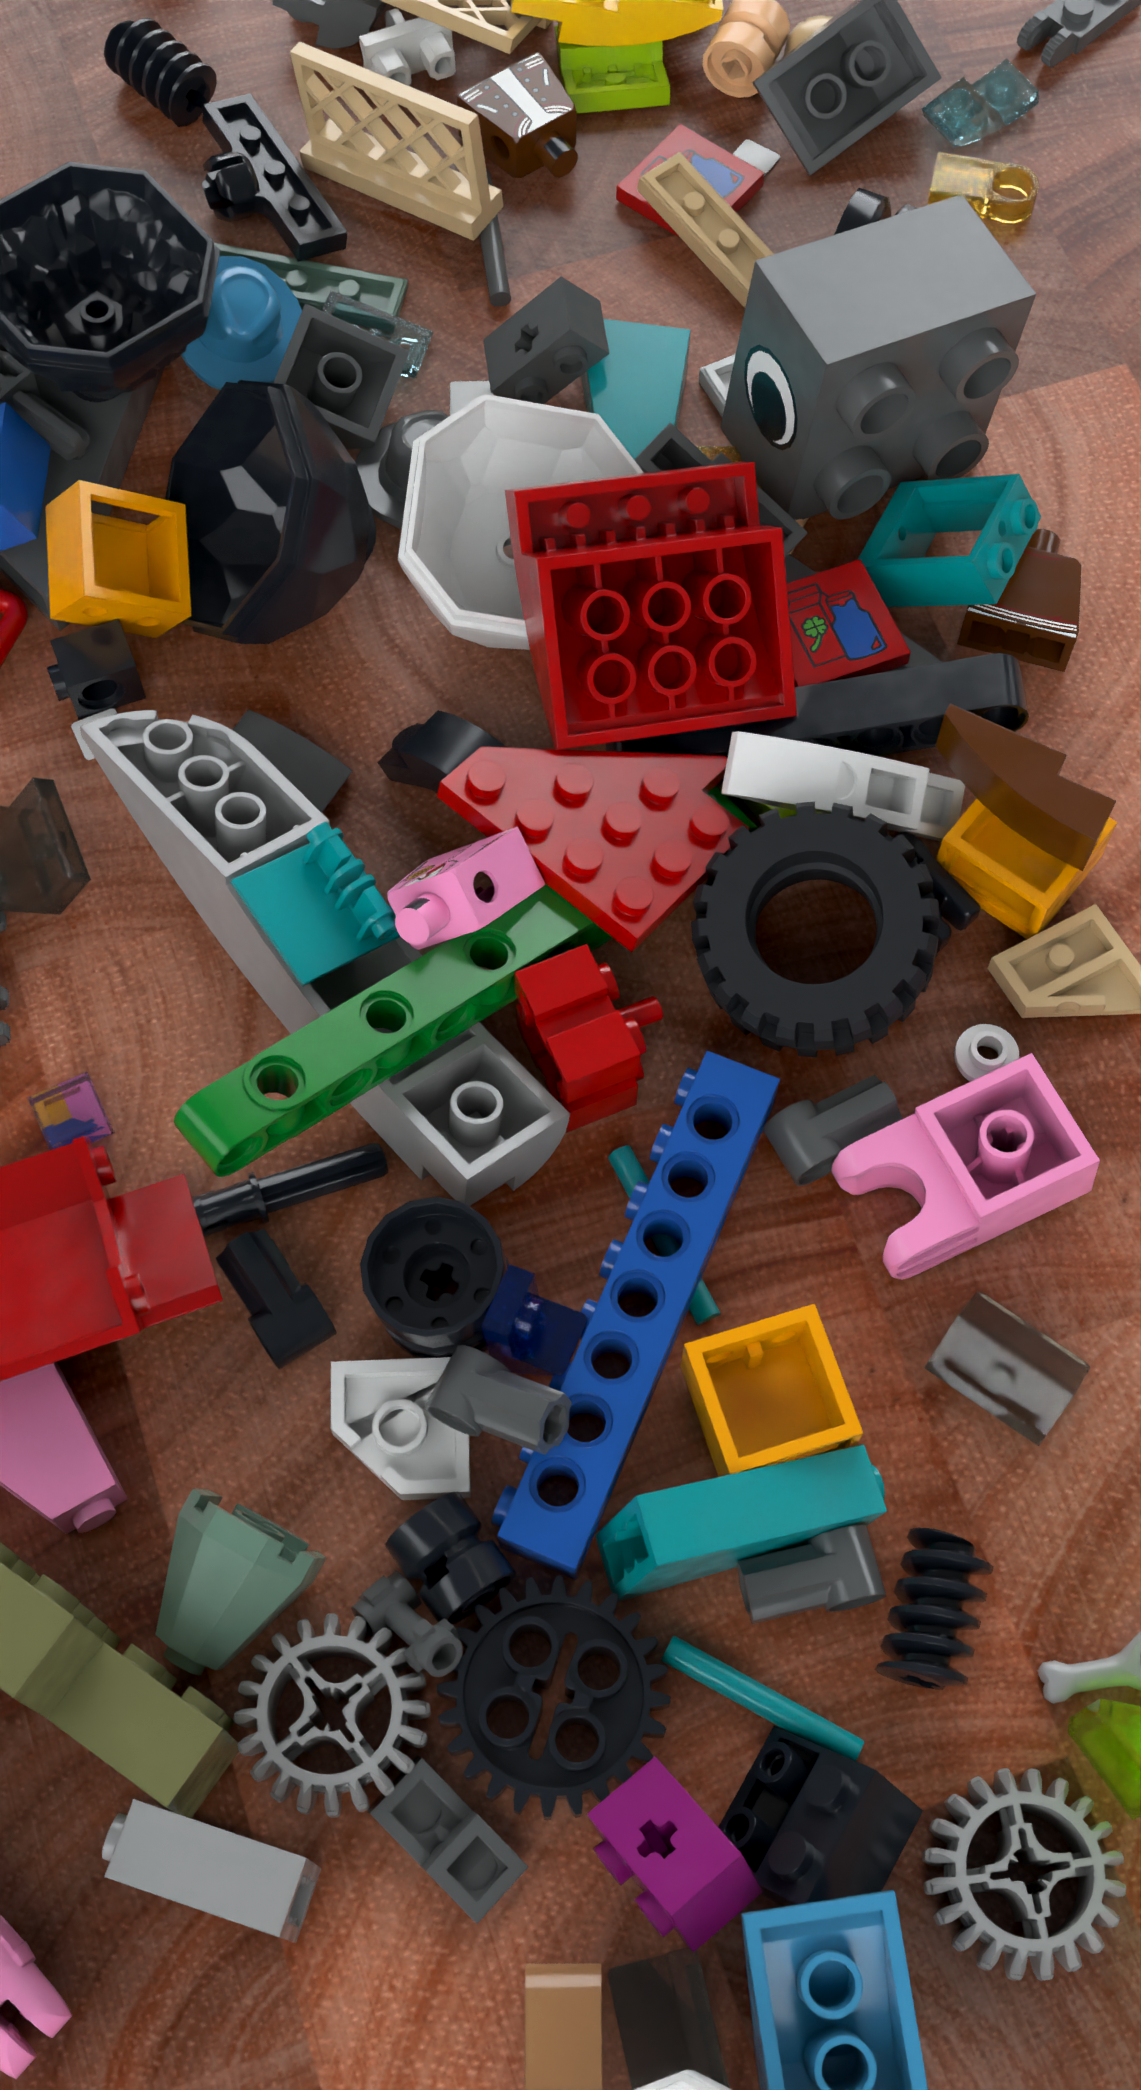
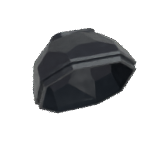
M239 380L238 383L226 382L172 458L165 500L182 503L186 506L191 616L182 621V624L192 626L194 632L239 644H270L326 615L359 579L364 570L365 562L370 557L376 542V525L357 465L321 412L310 400L293 387L285 384Z

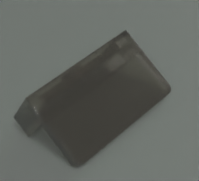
M32 778L9 807L0 806V911L60 915L88 884L91 878L54 780Z
M979 1291L974 1294L957 1316L924 1367L1037 1446L1042 1443L1090 1370L1088 1363Z
M688 1947L668 1952L662 1956L613 1967L608 1971L607 1977L632 2090L684 2070H694L729 2088L698 1950L693 1953Z

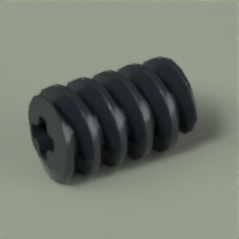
M143 18L136 22L127 20L120 22L110 30L104 48L105 62L110 70L119 75L126 84L132 86L139 95L145 97L152 106L158 108L177 127L188 126L195 122L203 113V104L209 103L214 95L217 78L213 68L203 63L198 55L189 52L182 42L176 41L169 31L163 30L154 19Z
M919 1527L910 1529L907 1538L910 1544L917 1550L905 1552L900 1565L911 1577L899 1579L894 1589L897 1598L906 1605L892 1607L887 1618L890 1625L900 1633L885 1635L880 1646L883 1652L894 1661L878 1663L875 1670L892 1680L920 1688L943 1690L947 1686L967 1685L968 1677L950 1666L951 1658H971L974 1655L975 1649L956 1637L957 1631L980 1629L981 1621L964 1611L963 1605L965 1602H984L987 1598V1593L970 1583L969 1579L970 1575L992 1574L994 1566L975 1555L976 1548L964 1538L933 1528Z

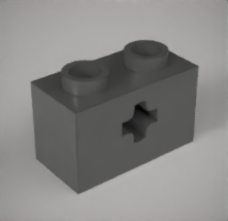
M562 276L483 339L491 393L499 397L545 404L609 354L600 300Z

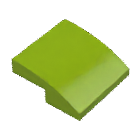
M554 26L562 86L574 103L577 114L670 105V83L663 64V41L616 47L558 42V26Z

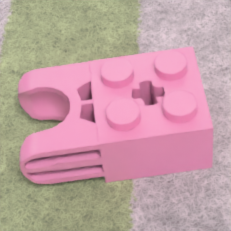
M1030 1053L916 1107L915 1114L850 1144L839 1152L832 1164L831 1171L839 1186L852 1195H861L878 1188H899L913 1195L920 1204V1213L912 1221L889 1235L883 1253L882 1262L890 1276L903 1280L928 1270L1090 1192L1100 1160L1034 1055ZM1001 1147L1002 1152L999 1151V1150H997V1149H995V1148Z

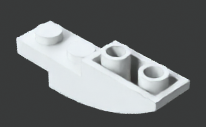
M736 731L732 732L721 794L796 811L795 803L814 801L816 813H831L833 803L853 806V818L865 821L866 817L871 813L887 822V829L908 832L914 836L942 842V839L960 818L965 785L961 780L929 773V768L824 745Z

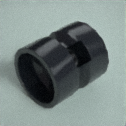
M459 1492L444 1495L422 1508L399 1526L385 1543L387 1550L407 1579L422 1580L423 1584L419 1596L435 1620L440 1622L445 1618L452 1625L475 1612L474 1607L477 1604L482 1606L487 1604L499 1594V1589L506 1587L516 1576L515 1570L493 1540L480 1541L478 1534L481 1529V1522Z

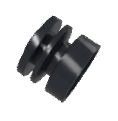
M442 1197L409 1201L385 1215L367 1238L360 1262L363 1292L394 1343L414 1358L451 1357L458 1345H466L485 1352L494 1346L510 1325L516 1302L513 1272L505 1256L501 1241L487 1218L466 1203ZM452 1280L457 1292L454 1295L443 1293L438 1301H436L431 1291L434 1286L446 1288Z

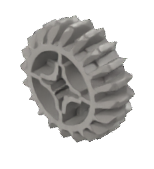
M335 1613L326 1615L324 1635L319 1637L315 1636L314 1629L308 1619L299 1620L297 1622V1631L302 1642L291 1647L283 1634L280 1632L276 1633L271 1638V1641L282 1656L274 1664L260 1654H256L251 1660L254 1668L260 1674L266 1676L262 1685L252 1681H241L238 1692L249 1700L257 1701V1708L241 1709L234 1713V1722L238 1726L245 1728L257 1727L256 1733L246 1736L238 1742L239 1752L243 1756H253L261 1752L266 1754L254 1764L250 1770L251 1776L255 1781L262 1782L269 1779L276 1772H279L280 1775L273 1784L270 1793L271 1797L279 1803L286 1800L296 1786L301 1787L297 1797V1810L302 1814L309 1815L311 1813L318 1793L325 1794L324 1806L326 1814L331 1818L340 1816L342 1810L341 1794L346 1792L351 1793L352 1802L359 1812L368 1810L370 1804L364 1786L374 1781L380 1792L385 1796H389L394 1792L395 1788L392 1781L384 1773L387 1768L393 1764L402 1773L409 1774L415 1766L414 1762L407 1755L400 1752L403 1743L416 1748L425 1747L427 1743L426 1733L408 1726L409 1720H422L431 1715V1707L428 1702L421 1700L408 1701L407 1696L419 1692L426 1686L423 1673H411L400 1677L399 1674L409 1666L403 1655L408 1647L398 1649L386 1657L385 1654L393 1640L392 1632L383 1627L376 1632L369 1643H366L365 1638L368 1624L360 1616H356L351 1622L347 1636H341L340 1621ZM330 1657H347L359 1660L372 1667V1669L362 1677L356 1674L343 1683H331L322 1679L310 1664ZM293 1678L304 1696V1709L300 1718L289 1727L291 1733L279 1742L276 1732L277 1707L284 1689ZM388 1685L392 1703L390 1725L384 1740L374 1752L361 1732V1719L365 1710L376 1701L374 1695ZM313 1687L319 1688L327 1700L333 1698L337 1705H339L341 1698L347 1699L350 1702L343 1709V1715L347 1720L345 1725L355 1738L354 1742H348L340 1729L333 1731L328 1723L324 1731L317 1729L316 1725L324 1717L319 1708L321 1704L312 1693ZM333 1744L344 1749L357 1767L337 1774H317L303 1770L291 1762L305 1751L310 1754L323 1745Z
M1003 1768L994 1773V1795L989 1785L981 1777H975L967 1783L968 1793L974 1807L963 1797L952 1794L945 1800L944 1804L948 1812L958 1822L957 1825L937 1818L929 1826V1831L936 1838L947 1843L946 1849L928 1848L922 1853V1861L930 1866L944 1867V1877L934 1878L923 1883L925 1894L937 1895L947 1892L951 1903L950 1906L938 1909L933 1914L936 1924L943 1925L959 1918L964 1927L954 1936L951 1943L952 1946L960 1952L972 1946L977 1938L983 1943L977 1955V1966L983 1970H991L998 1962L1001 1952L1005 1953L1004 1969L1006 1977L1010 1980H1021L1023 1978L1028 1957L1032 1970L1039 1981L1050 1980L1054 1977L1053 1954L1066 1971L1072 1972L1080 1969L1082 1966L1081 1957L1074 1941L1092 1954L1101 1952L1105 1944L1091 1923L1094 1922L1099 1926L1107 1928L1116 1927L1120 1917L1113 1909L1102 1904L1103 1897L1119 1898L1126 1894L1125 1884L1118 1880L1105 1878L1106 1868L1123 1864L1124 1856L1122 1852L1113 1850L1102 1854L1097 1840L1108 1837L1113 1832L1112 1825L1108 1821H1104L1090 1828L1083 1819L1092 1811L1094 1802L1088 1796L1079 1798L1070 1807L1065 1805L1064 1802L1069 1792V1783L1063 1778L1054 1780L1048 1787L1046 1794L1043 1795L1040 1771L1030 1768L1024 1772L1020 1782V1790L1018 1791L1014 1776L1008 1768ZM1022 1811L1034 1814L1056 1828L1068 1843L1072 1853H1053L1044 1849L1035 1837L1032 1823H1024ZM995 1812H999L1002 1830L997 1832L998 1853L995 1860L990 1865L966 1869L967 1853L973 1835L987 1817ZM1014 1853H1019L1024 1865H1035L1036 1868L1048 1866L1055 1868V1871L1039 1875L1037 1881L1027 1883L1033 1890L1031 1894L1027 1893V1888L1022 1881L1011 1882L1010 1878L992 1880L990 1878V1875L1008 1870V1866L1019 1862L1013 1855ZM1078 1877V1893L1070 1915L1057 1930L1048 1935L1045 1917L1051 1915L1049 1895L1052 1887L1060 1880ZM990 1892L1002 1896L1010 1904L1015 1922H1022L1025 1938L1012 1935L991 1922L977 1905L972 1893Z

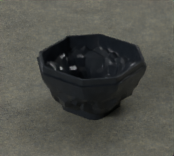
M67 162L0 199V343L24 367L37 375L48 378V380H53L61 391H73L74 394L83 400L104 402L113 399L123 392H131L156 378L161 369L169 366L171 362L186 352L188 344L203 335L213 296L220 249L214 244L210 236L147 171Z

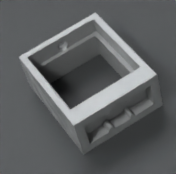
M135 1799L132 1801L128 1815L118 1813L113 1820L102 1850V1859L110 1861L104 1876L106 1878L295 1943L299 1937L322 1869L306 1857Z

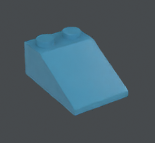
M889 1890L741 1913L755 2058L760 2090H928L895 1891Z

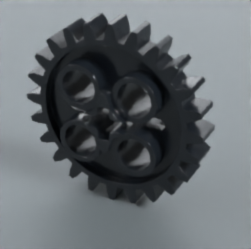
M557 1575L552 1586L551 1595L541 1596L534 1579L527 1578L525 1587L526 1599L517 1602L512 1594L503 1587L499 1589L502 1610L496 1615L480 1604L474 1607L478 1622L482 1627L477 1633L467 1628L457 1627L456 1631L460 1636L459 1640L467 1650L461 1656L457 1666L452 1670V1672L458 1675L457 1680L438 1684L436 1690L438 1696L456 1701V1707L439 1715L438 1720L441 1727L461 1728L462 1733L454 1738L447 1748L451 1756L472 1752L474 1757L463 1773L467 1781L477 1779L486 1772L492 1776L486 1794L488 1800L493 1802L508 1787L515 1791L513 1800L515 1814L521 1815L531 1797L541 1799L544 1819L551 1820L557 1799H566L574 1817L578 1818L582 1814V1795L591 1792L599 1803L610 1795L607 1782L614 1779L622 1785L632 1776L627 1766L630 1760L646 1765L654 1758L650 1750L641 1741L643 1737L664 1738L666 1727L649 1717L650 1711H658L670 1706V1696L651 1690L652 1684L659 1682L667 1676L668 1668L667 1665L646 1664L645 1658L656 1649L658 1640L655 1636L635 1641L632 1635L640 1623L641 1615L635 1612L620 1621L614 1617L619 1596L616 1593H612L598 1606L591 1603V1581L586 1580L576 1597L566 1596L563 1576ZM537 1633L549 1642L551 1653L545 1662L535 1667H524L513 1659L510 1654L511 1647L514 1641L521 1635ZM574 1634L578 1638V1643L565 1677V1695L573 1699L571 1705L567 1703L558 1704L554 1712L543 1755L540 1759L533 1760L529 1756V1750L543 1713L542 1697L534 1692L537 1688L549 1689L555 1675L564 1639L567 1635ZM604 1655L616 1664L619 1677L610 1688L604 1690L591 1689L579 1677L578 1669L581 1663L590 1656ZM504 1702H514L522 1706L528 1713V1725L518 1737L511 1739L500 1738L494 1735L488 1728V1717L497 1705ZM574 1724L584 1725L591 1729L596 1736L598 1748L588 1760L570 1762L563 1758L557 1750L556 1739L559 1733L567 1726Z

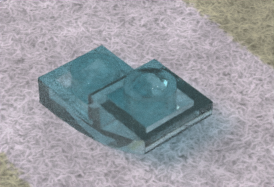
M1006 58L972 85L962 77L922 108V115L953 147H958L977 141L1007 126L1039 104V91Z

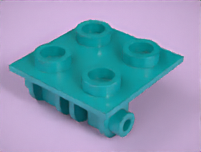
M327 822L318 824L307 833L306 837L310 842L309 844L240 875L230 882L302 987L401 937L395 926L396 915L391 905L389 906L375 887V878L371 874L367 875L364 871L365 864L363 861L353 856L342 840L344 837L342 831L339 828L332 829Z

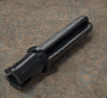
M371 1143L260 1179H256L255 1173L251 1172L248 1173V1180L216 1191L213 1190L201 1195L192 1196L204 1237H207L213 1233L226 1230V1228L260 1218L263 1224L269 1222L268 1213L384 1177L388 1173V1164L380 1144Z

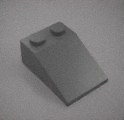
M856 0L826 22L752 83L807 174L812 175L942 77L897 0Z

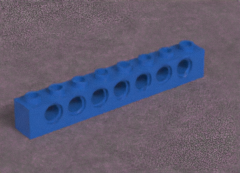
M706 1051L698 1071L691 1068L686 1069L674 1099V1104L682 1107L674 1127L666 1124L661 1126L651 1150L649 1160L658 1163L649 1184L638 1181L628 1202L624 1217L632 1220V1225L624 1243L615 1239L612 1240L602 1262L599 1276L607 1279L600 1299L596 1302L588 1298L577 1319L573 1336L581 1339L572 1363L563 1359L560 1360L549 1384L550 1388L564 1392L572 1402L569 1410V1421L579 1414H591L600 1419L604 1425V1431L597 1439L590 1442L577 1441L566 1432L560 1445L551 1448L546 1455L522 1446L519 1460L528 1463L518 1488L506 1485L491 1521V1524L500 1527L497 1537L501 1549L571 1579H577L687 1315L696 1289L702 1279L761 1137L763 1128L771 1113L780 1078L710 1051ZM704 1121H715L723 1125L728 1134L716 1140L706 1139L697 1133L695 1127ZM690 1177L699 1181L704 1191L698 1196L686 1198L676 1194L671 1189L670 1184L678 1178ZM664 1234L674 1238L678 1242L680 1249L671 1256L660 1257L649 1252L644 1243L654 1235ZM642 1293L651 1298L656 1307L650 1314L644 1317H632L622 1311L619 1302L628 1294ZM617 1353L629 1362L630 1369L620 1378L607 1379L597 1374L592 1364L602 1354ZM553 1476L569 1478L577 1486L578 1492L576 1497L564 1506L557 1507L545 1503L540 1498L538 1491L546 1479Z

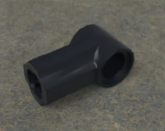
M264 1228L255 1232L247 1231L227 1243L223 1252L216 1257L219 1267L251 1317L248 1318L252 1329L279 1370L337 1334L333 1323L312 1289L306 1282L302 1285L299 1283L288 1262Z

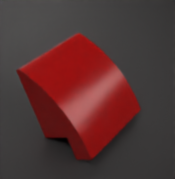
M740 461L505 490L510 537L523 617L538 688L555 749L562 750L797 716L782 527L760 525L755 462Z

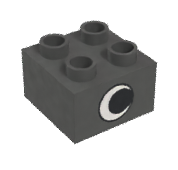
M962 194L755 260L720 428L742 462H755L756 483L759 488L794 520H804L829 511L831 516L836 519L852 518L871 508L883 497L887 489L898 486L900 482H910L926 475L929 480L960 478L972 470L987 452L989 440L985 434L1001 390L1012 379L1018 368L1019 358L1016 354V349L1036 293Z

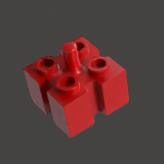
M587 944L516 971L515 994L520 1003L516 1005L517 1027L536 1068L540 1069L545 1079L546 1090L570 1113L566 1133L637 1105L638 1084L636 1081L644 1078L640 1057L646 1053V1045L640 1028L663 1019V1011L658 999L655 996H651L615 1010L612 1001L619 999V990L614 975L606 962L597 965Z

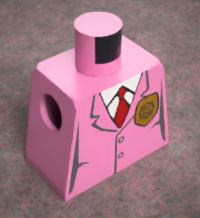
M517 826L426 860L392 887L387 894L388 901L396 915L395 926L397 932L413 948L420 950L485 927L545 885V882ZM478 872L487 874L492 880L493 884L483 890L481 885L474 890L473 881Z

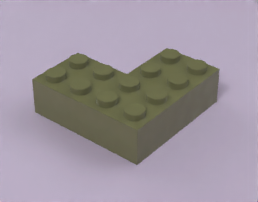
M0 1542V1689L51 1721L163 1806L176 1814L192 1819L239 1752L238 1742L228 1734V1731L235 1723L234 1720L225 1714L223 1709L191 1686L188 1687L181 1698L173 1693L171 1689L178 1679L166 1671L167 1669L132 1643L123 1655L117 1652L115 1648L122 1640L118 1635L95 1617V1614L83 1606L71 1593L43 1574L40 1577L36 1574L35 1570L20 1560L18 1555Z

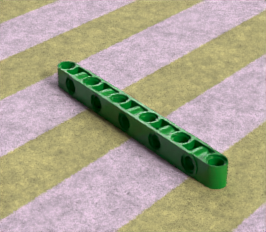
M714 786L707 793L713 800L750 828V833L758 828L726 795L721 794L722 791L717 786ZM545 884L485 927L444 942L201 1089L180 1107L173 1121L175 1127L216 1176H229L285 1141L301 1134L517 999L515 994L516 971L585 944L588 945L592 952L613 939V937ZM480 967H486V968H489V969H491V970H486V969H483V968H480ZM374 1028H385L393 1033H382ZM267 1093H280L287 1098L284 1100H273L264 1095Z

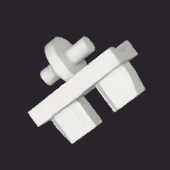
M395 8L385 13L386 28L359 36L364 68L407 86L411 84V74L427 70L430 77L436 80L453 76L456 72L452 30L419 17L405 22L399 9Z

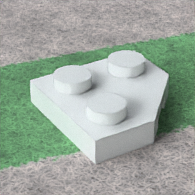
M451 1357L331 1362V1430L333 1435L401 1500L439 1499L452 1492H459L463 1498H471L469 1435L443 1424L424 1408Z

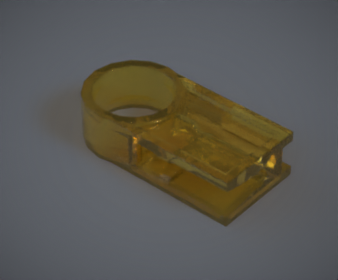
M938 151L927 205L962 194L980 218L998 220L1004 223H1016L1025 220L1031 215L1039 191V180L1033 171L1019 164H1009ZM1002 187H1011L1021 191L1026 197L1008 199L999 195L995 190Z

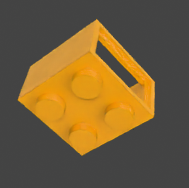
M78 480L45 506L50 619L93 627L119 619L125 633L157 638L191 616L185 504ZM91 500L151 513L160 517L145 525L91 513Z
M976 798L942 839L936 860L972 896L981 909L1024 938L1029 939L1045 929L1098 863L1117 822L1109 817L1084 870L1081 871L1044 852L1013 831Z
M815 1303L684 1344L680 1367L718 1477L858 1445L863 1435V1430Z

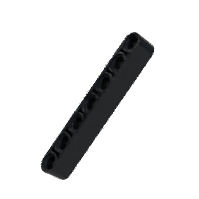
M997 653L795 687L797 716L606 743V751L720 755L728 758L732 732L739 731L824 745L879 757L935 747L944 714L950 704L1014 732L1021 729L1028 722L1029 713L1018 659L1012 655Z

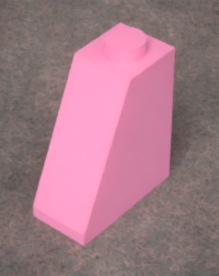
M54 1362L0 1381V1485L65 1534L74 1529H77L79 1533H83L109 1521L116 1513L114 1507L128 1498L58 1363Z

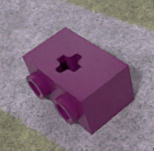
M656 1757L651 1759L587 1813V1816L603 1839L593 1850L620 1886L632 1877L643 1891L634 1900L657 1932L664 1938L674 1929L693 1953L763 1892L741 1852Z

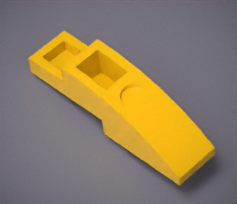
M511 0V12L558 21V42L584 46L616 47L668 40L700 30L721 20L723 3L722 0Z

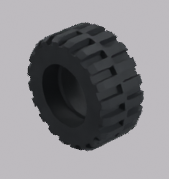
M815 801L795 803L797 815L780 818L777 808L759 815L761 827L750 833L742 825L728 837L730 844L728 852L725 855L719 852L713 854L705 867L708 876L706 884L697 885L693 900L696 919L691 922L692 941L696 949L699 967L711 996L719 1009H724L727 1012L732 1024L745 1035L752 1032L760 1037L762 1045L779 1052L783 1046L797 1049L798 1056L817 1057V1050L835 1049L836 1056L855 1052L854 1044L869 1039L874 1044L887 1036L888 1027L896 1020L904 1022L915 1009L916 999L920 992H926L933 974L935 957H937L940 921L938 900L934 899L933 880L926 864L918 865L915 860V848L903 835L892 838L887 834V822L871 813L866 817L865 821L853 818V806L833 803L831 813H816ZM809 880H830L854 889L869 902L877 924L876 940L869 958L857 970L846 977L823 984H803L777 975L764 962L756 943L757 920L766 904L785 888Z

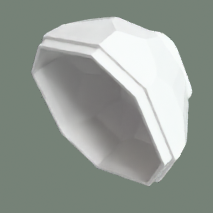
M488 394L479 395L413 441L398 561L430 611L452 635L486 647L530 650L514 559L508 558L503 551L504 547L512 545L505 490L641 474L644 472L599 414Z

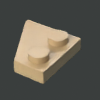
M1097 904L992 957L987 968L1021 1018L1141 1014V965Z

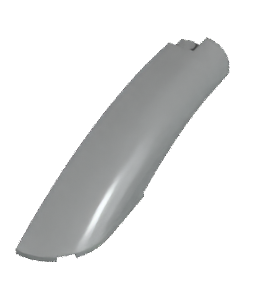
M141 710L109 715L80 726L81 736L161 861L214 936L290 1034L422 956L410 943L399 937L302 987L230 882L240 875L309 844L310 842L306 837L307 833L320 823L327 822L330 825V821L249 741L220 723L193 714L189 722L158 719L156 710ZM480 1022L350 1102L421 1180L431 1174L455 1201L464 1202L468 1206L474 1204L504 1183L514 1191L533 1176L558 1147L566 1132L570 1113ZM374 1028L382 1033H393L385 1028Z

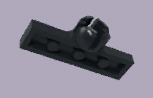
M251 93L203 104L202 122L223 151L221 154L212 155L203 164L204 171H209L202 182L207 203L210 209H213L216 218L227 222H234L249 218L254 213L265 215L269 218L298 262L346 249L347 230Z

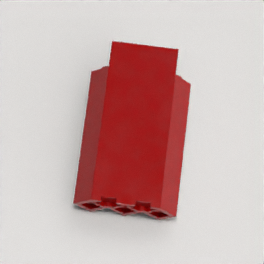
M86 1136L73 1139V1143L0 1167V1381L135 1335L145 1328L223 1301L185 1173L110 1198L106 1186L117 1181L109 1155L104 1145L93 1148L90 1138Z

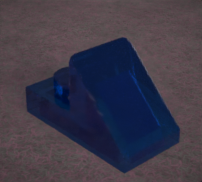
M509 1264L481 1327L489 1356L501 1362L511 1373L557 1377L563 1375L567 1369L586 1325L587 1316L584 1313L540 1297L535 1274Z

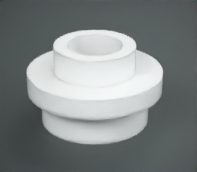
M979 1024L970 1027L959 1037L954 1051V1059L958 1070L971 1082L1018 1060L1019 1049L1014 1038L1006 1030L991 1024ZM987 1046L994 1049L998 1053V1058L992 1060L983 1058L978 1053L977 1047Z

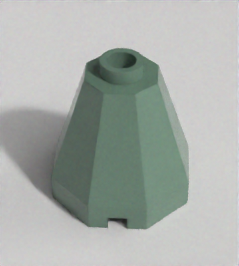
M193 1488L178 1515L155 1635L168 1646L163 1654L167 1660L187 1672L201 1675L205 1667L214 1670L224 1669L313 1584L326 1557L318 1551H306L309 1546L307 1542L255 1511L237 1503L233 1512L229 1513L218 1506L223 1496L207 1489Z

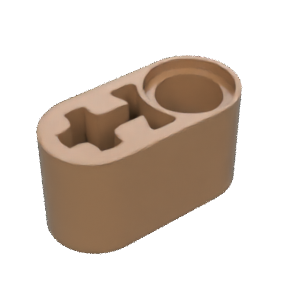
M526 1963L525 2090H602L601 1963Z

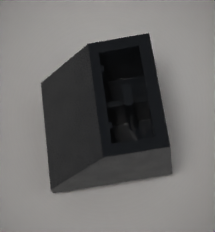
M774 1726L718 1828L743 1855L763 1891L761 1894L781 1907L881 1892L923 1810L877 1770Z

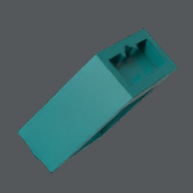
M1020 474L900 482L858 559H861L886 607L997 604L1009 579L1014 574L1016 565L1032 534L1038 527L1041 515ZM982 530L969 556L924 558L936 533Z

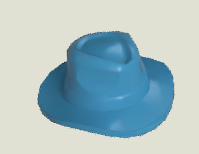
M219 256L206 329L202 336L187 345L186 352L182 353L181 357L199 379L218 390H221L226 382L238 383L239 380L274 383L302 313L299 302L286 283L266 265L245 257Z

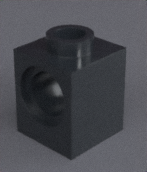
M119 619L50 640L58 664L48 666L47 670L58 700L71 698L78 720L146 698L134 658Z

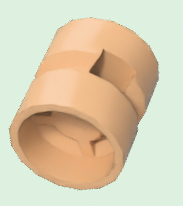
M732 0L719 24V28L703 55V69L706 77L714 87L727 95L737 98L750 97L758 93L752 82L774 65V61L780 54L789 36V19L781 5L775 0Z

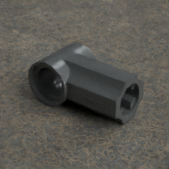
M874 1074L817 1104H814L812 1100H804L790 1105L773 1116L765 1124L763 1132L796 1186H803L829 1174L832 1164L841 1150L903 1118L897 1105V1099L885 1081L882 1082Z
M458 1345L424 1408L434 1418L461 1433L478 1437L482 1431L546 1455L551 1448L560 1445L568 1430L569 1410L572 1402L564 1392L513 1374L501 1362L480 1350L466 1345Z
M854 1525L831 1530L810 1538L807 1541V1545L738 1561L736 1565L741 1594L751 1624L825 1607L826 1612L854 1609L874 1603L887 1596L866 1525Z

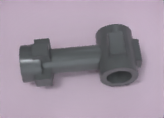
M394 1571L387 1578L383 1575L359 1596L360 1600L351 1607L355 1617L360 1616L366 1620L368 1624L367 1633L372 1638L376 1632L385 1627L403 1639L410 1646L403 1655L408 1664L418 1673L425 1669L432 1676L441 1677L450 1673L461 1659L463 1647L455 1627L445 1618L432 1626L427 1620L416 1613L414 1610L422 1604L421 1599L408 1580L398 1571Z

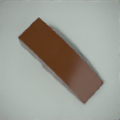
M950 704L944 714L935 747L955 775L987 809L1013 831L1044 852L1083 871L1104 830L1116 800L1059 776L1067 756L1066 754Z

